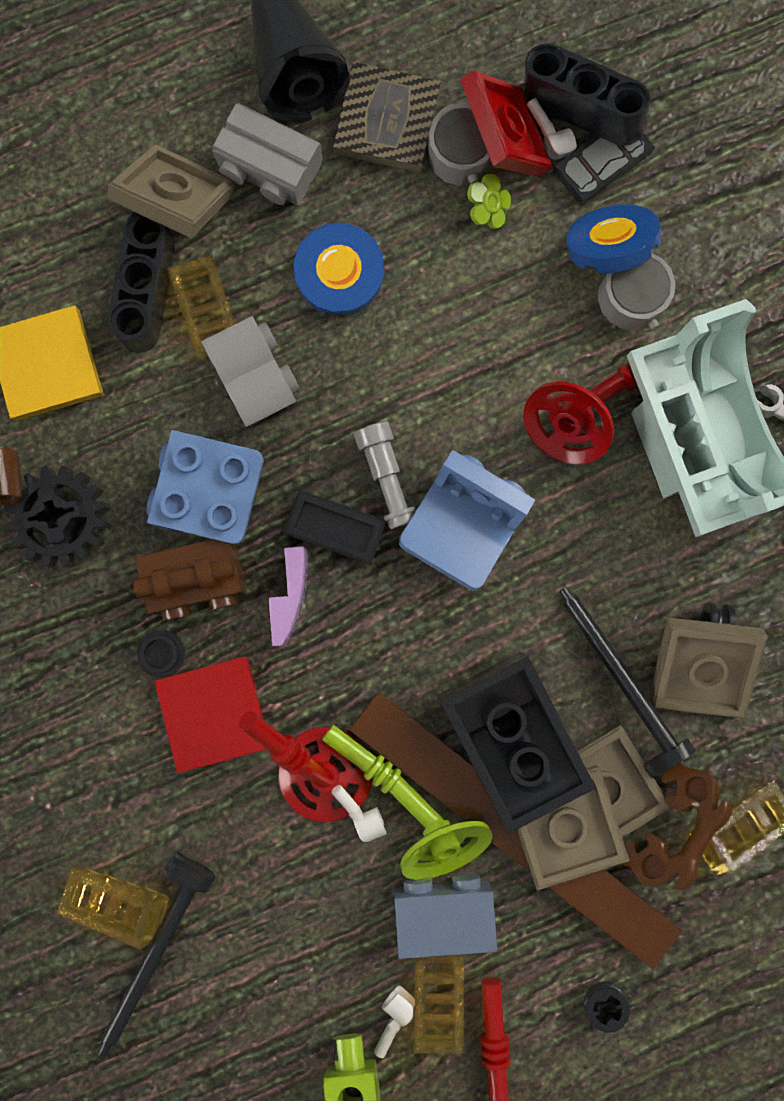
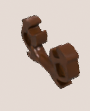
M679 763L666 770L663 774V783L670 786L678 783L677 795L674 797L666 796L665 800L673 808L686 813L690 812L692 808H696L697 823L683 849L672 857L669 855L670 844L660 836L646 833L644 837L649 845L642 851L640 850L639 841L633 839L626 841L624 845L630 861L622 864L630 867L635 876L646 886L664 887L679 876L676 889H689L697 877L699 861L712 837L728 822L732 814V803L724 800L718 807L719 784L714 776L705 771L688 768L687 765Z

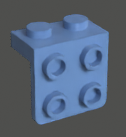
M171 430L168 443H165L161 449L158 464L161 471L157 486L152 489L148 498L147 515L149 517L147 523L159 529L175 533L181 531L226 543H241L245 537L264 463L262 454L254 449Z
M452 450L430 490L401 534L399 545L406 552L467 589L476 591L484 584L508 540L528 514L535 499L527 495L519 484L511 480H502L487 471L476 458L469 455H461Z

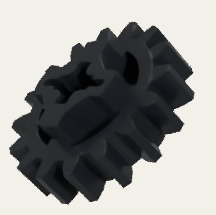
M63 465L60 467L58 475L48 466L41 468V479L28 473L24 475L28 487L22 490V500L16 503V505H4V511L14 514V521L5 524L4 530L18 533V536L11 543L12 547L16 549L28 547L24 558L28 561L36 562L42 557V566L55 568L58 558L62 566L68 568L74 567V555L84 560L91 559L92 557L87 547L90 544L102 547L104 541L97 536L99 529L106 530L111 528L110 523L101 520V514L111 510L110 504L96 500L104 492L102 487L96 484L87 487L90 482V476L80 471L74 477L73 469ZM63 487L75 490L83 501H69L68 493L63 490ZM58 509L68 512L65 516L58 519V526L47 522L51 521V518L58 516ZM86 523V524H85V527H84V530L82 531V533L80 534V536L77 538L76 535H77L78 532L80 531V529H81V527L83 526V524ZM33 533L46 534L47 541L52 544L53 548H48L41 544Z

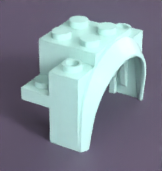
M747 299L693 317L677 335L632 350L627 355L644 400L631 412L663 499L679 493L695 537L784 506V456L774 441L759 407L747 363L746 330L756 313L755 307Z

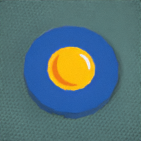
M619 204L594 210L574 222L566 234L570 260L577 267L586 270V264L588 266H595L596 272L606 274L627 271L643 264L652 257L651 250L655 247L659 248L662 242L659 217L650 209L637 205Z
M347 223L326 224L311 231L298 246L293 261L295 283L303 299L315 310L325 314H340V316L353 315L367 308L379 295L384 278L383 254L376 240L362 228Z

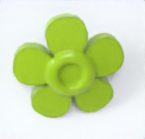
M494 174L485 175L481 183L475 182L470 184L467 191L468 199L475 203V206L470 211L472 221L476 225L488 223L492 229L503 226L505 223V213L503 210L511 206L510 193L505 189L500 190V180Z

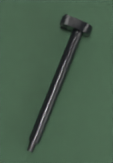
M567 586L561 589L559 593L566 601L564 604L565 608L663 750L661 754L655 756L653 760L644 765L650 776L653 778L690 757L696 752L690 740L686 738L680 742L676 741L578 596L573 597Z
M175 852L174 856H171L165 868L167 871L165 877L181 884L101 1036L103 1042L98 1050L100 1056L105 1057L111 1046L117 1044L196 891L207 893L216 878L215 874L206 866L182 855L180 852Z

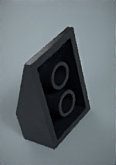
M518 652L437 695L508 834L596 789L527 655Z

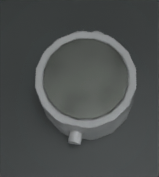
M461 102L455 105L450 104L443 108L433 119L430 127L427 148L429 164L434 173L447 183L463 186L479 182L490 170L492 162L469 103Z
M651 253L652 257L639 266L627 271L606 274L599 286L598 302L601 312L610 323L621 329L639 330L649 325L651 330L659 326L657 319L668 308L674 297L675 279L672 269L662 258Z

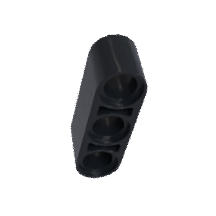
M550 43L533 47L526 56L524 93L528 102L536 98L544 112L617 145H631L643 136L651 101L650 92L645 85Z
M133 212L127 218L124 226L108 314V325L111 332L128 350L141 353L151 350L157 344L160 337L175 254V239L168 227L136 212ZM150 231L160 232L155 242L150 244L141 243L146 233ZM148 274L152 275V280L147 287L143 289L133 288L134 282L138 277ZM144 319V325L138 333L133 335L125 334L126 326L131 320Z

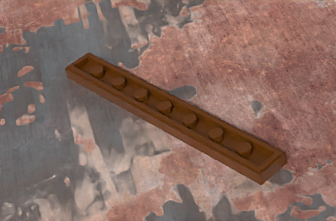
M378 692L352 725L350 731L464 821L486 823L492 832L491 842L530 872L517 830L508 834L473 765L382 693ZM606 869L549 887L653 970L682 932L676 924Z

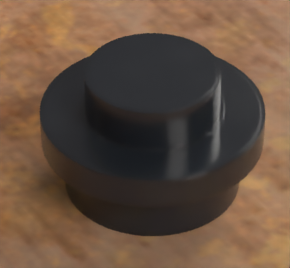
M153 631L147 634L139 643L137 649L138 663L151 676L167 677L173 675L184 663V644L176 634L170 631Z

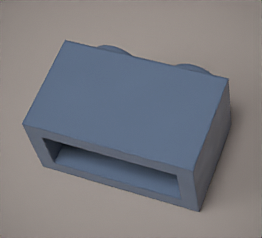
M462 874L453 876L451 878L452 883L432 884V879L430 878L419 880L407 879L403 881L404 886L394 887L399 959L497 952L494 899L489 880H480V876L476 874Z

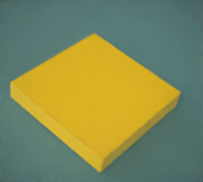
M75 305L0 327V384L10 419L16 422L104 396L81 313Z

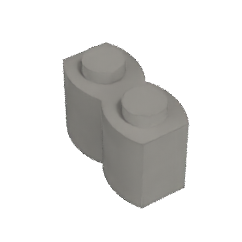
M253 316L201 341L246 427L296 403L293 393L300 390V387L288 364L279 368L271 351L278 348V345L266 322L257 326Z

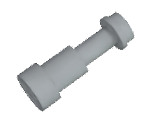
M389 422L373 424L356 431L353 435L358 450L365 453L373 480L379 481L390 513L384 516V520L388 521L390 530L408 525L416 509L414 506L407 508L397 478L400 469L391 446L394 437Z

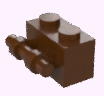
M212 539L135 557L139 579L133 580L135 594L138 599L144 598L147 614H162L163 621L191 616L190 607L208 603L210 611L237 605L236 596L248 594L236 544Z

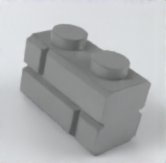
M240 103L235 104L226 121V126L222 128L212 150L217 165L220 167L219 172L224 177L233 180L239 185H243L246 180L260 187V193L264 197L279 205H284L285 201L296 206L301 204L323 160L321 143Z

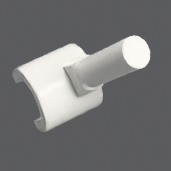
M536 98L526 104L544 135V145L549 158L558 160L571 154L577 147L572 130L567 128L556 132Z
M772 384L763 386L760 392L764 396L769 397L774 403V406L768 407L758 401L763 417L770 418L775 416L780 420H784V394L782 390Z
M341 785L333 788L332 794L348 811L349 816L353 819L359 838L363 842H369L387 834L382 816L377 807L363 813L360 806L357 805Z
M400 985L389 994L382 1006V1009L392 1018L388 1021L374 1050L375 1055L380 1058L385 1057L401 1026L407 1025L413 1017L415 999Z

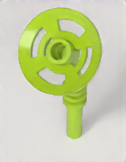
M334 724L322 738L329 746L365 772L364 778L367 781L373 778L372 784L375 787L382 785L381 791L384 794L389 791L426 828L423 832L424 837L418 840L401 859L400 868L406 878L412 880L431 879L453 872L477 858L491 843L493 836L490 827L486 823L466 821L450 824L448 820H443L400 776V769L395 768L392 770L393 764L390 761L383 763L384 757L381 754L375 757ZM466 837H473L467 845L461 848L460 844ZM418 860L431 862L418 863Z

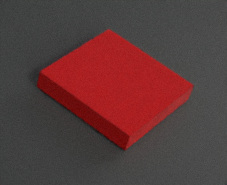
M474 70L461 78L462 87L492 165L536 177H541L552 170V163L534 117L526 105L528 102L522 87Z
M248 656L154 681L177 773L267 750L239 727L241 717L249 711L255 712L264 720Z

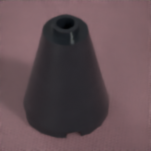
M253 0L251 15L259 95L268 113L273 118L284 122H305L312 119L311 111L324 107L325 112H328L334 108L345 96L350 83L347 63L342 54L298 0Z

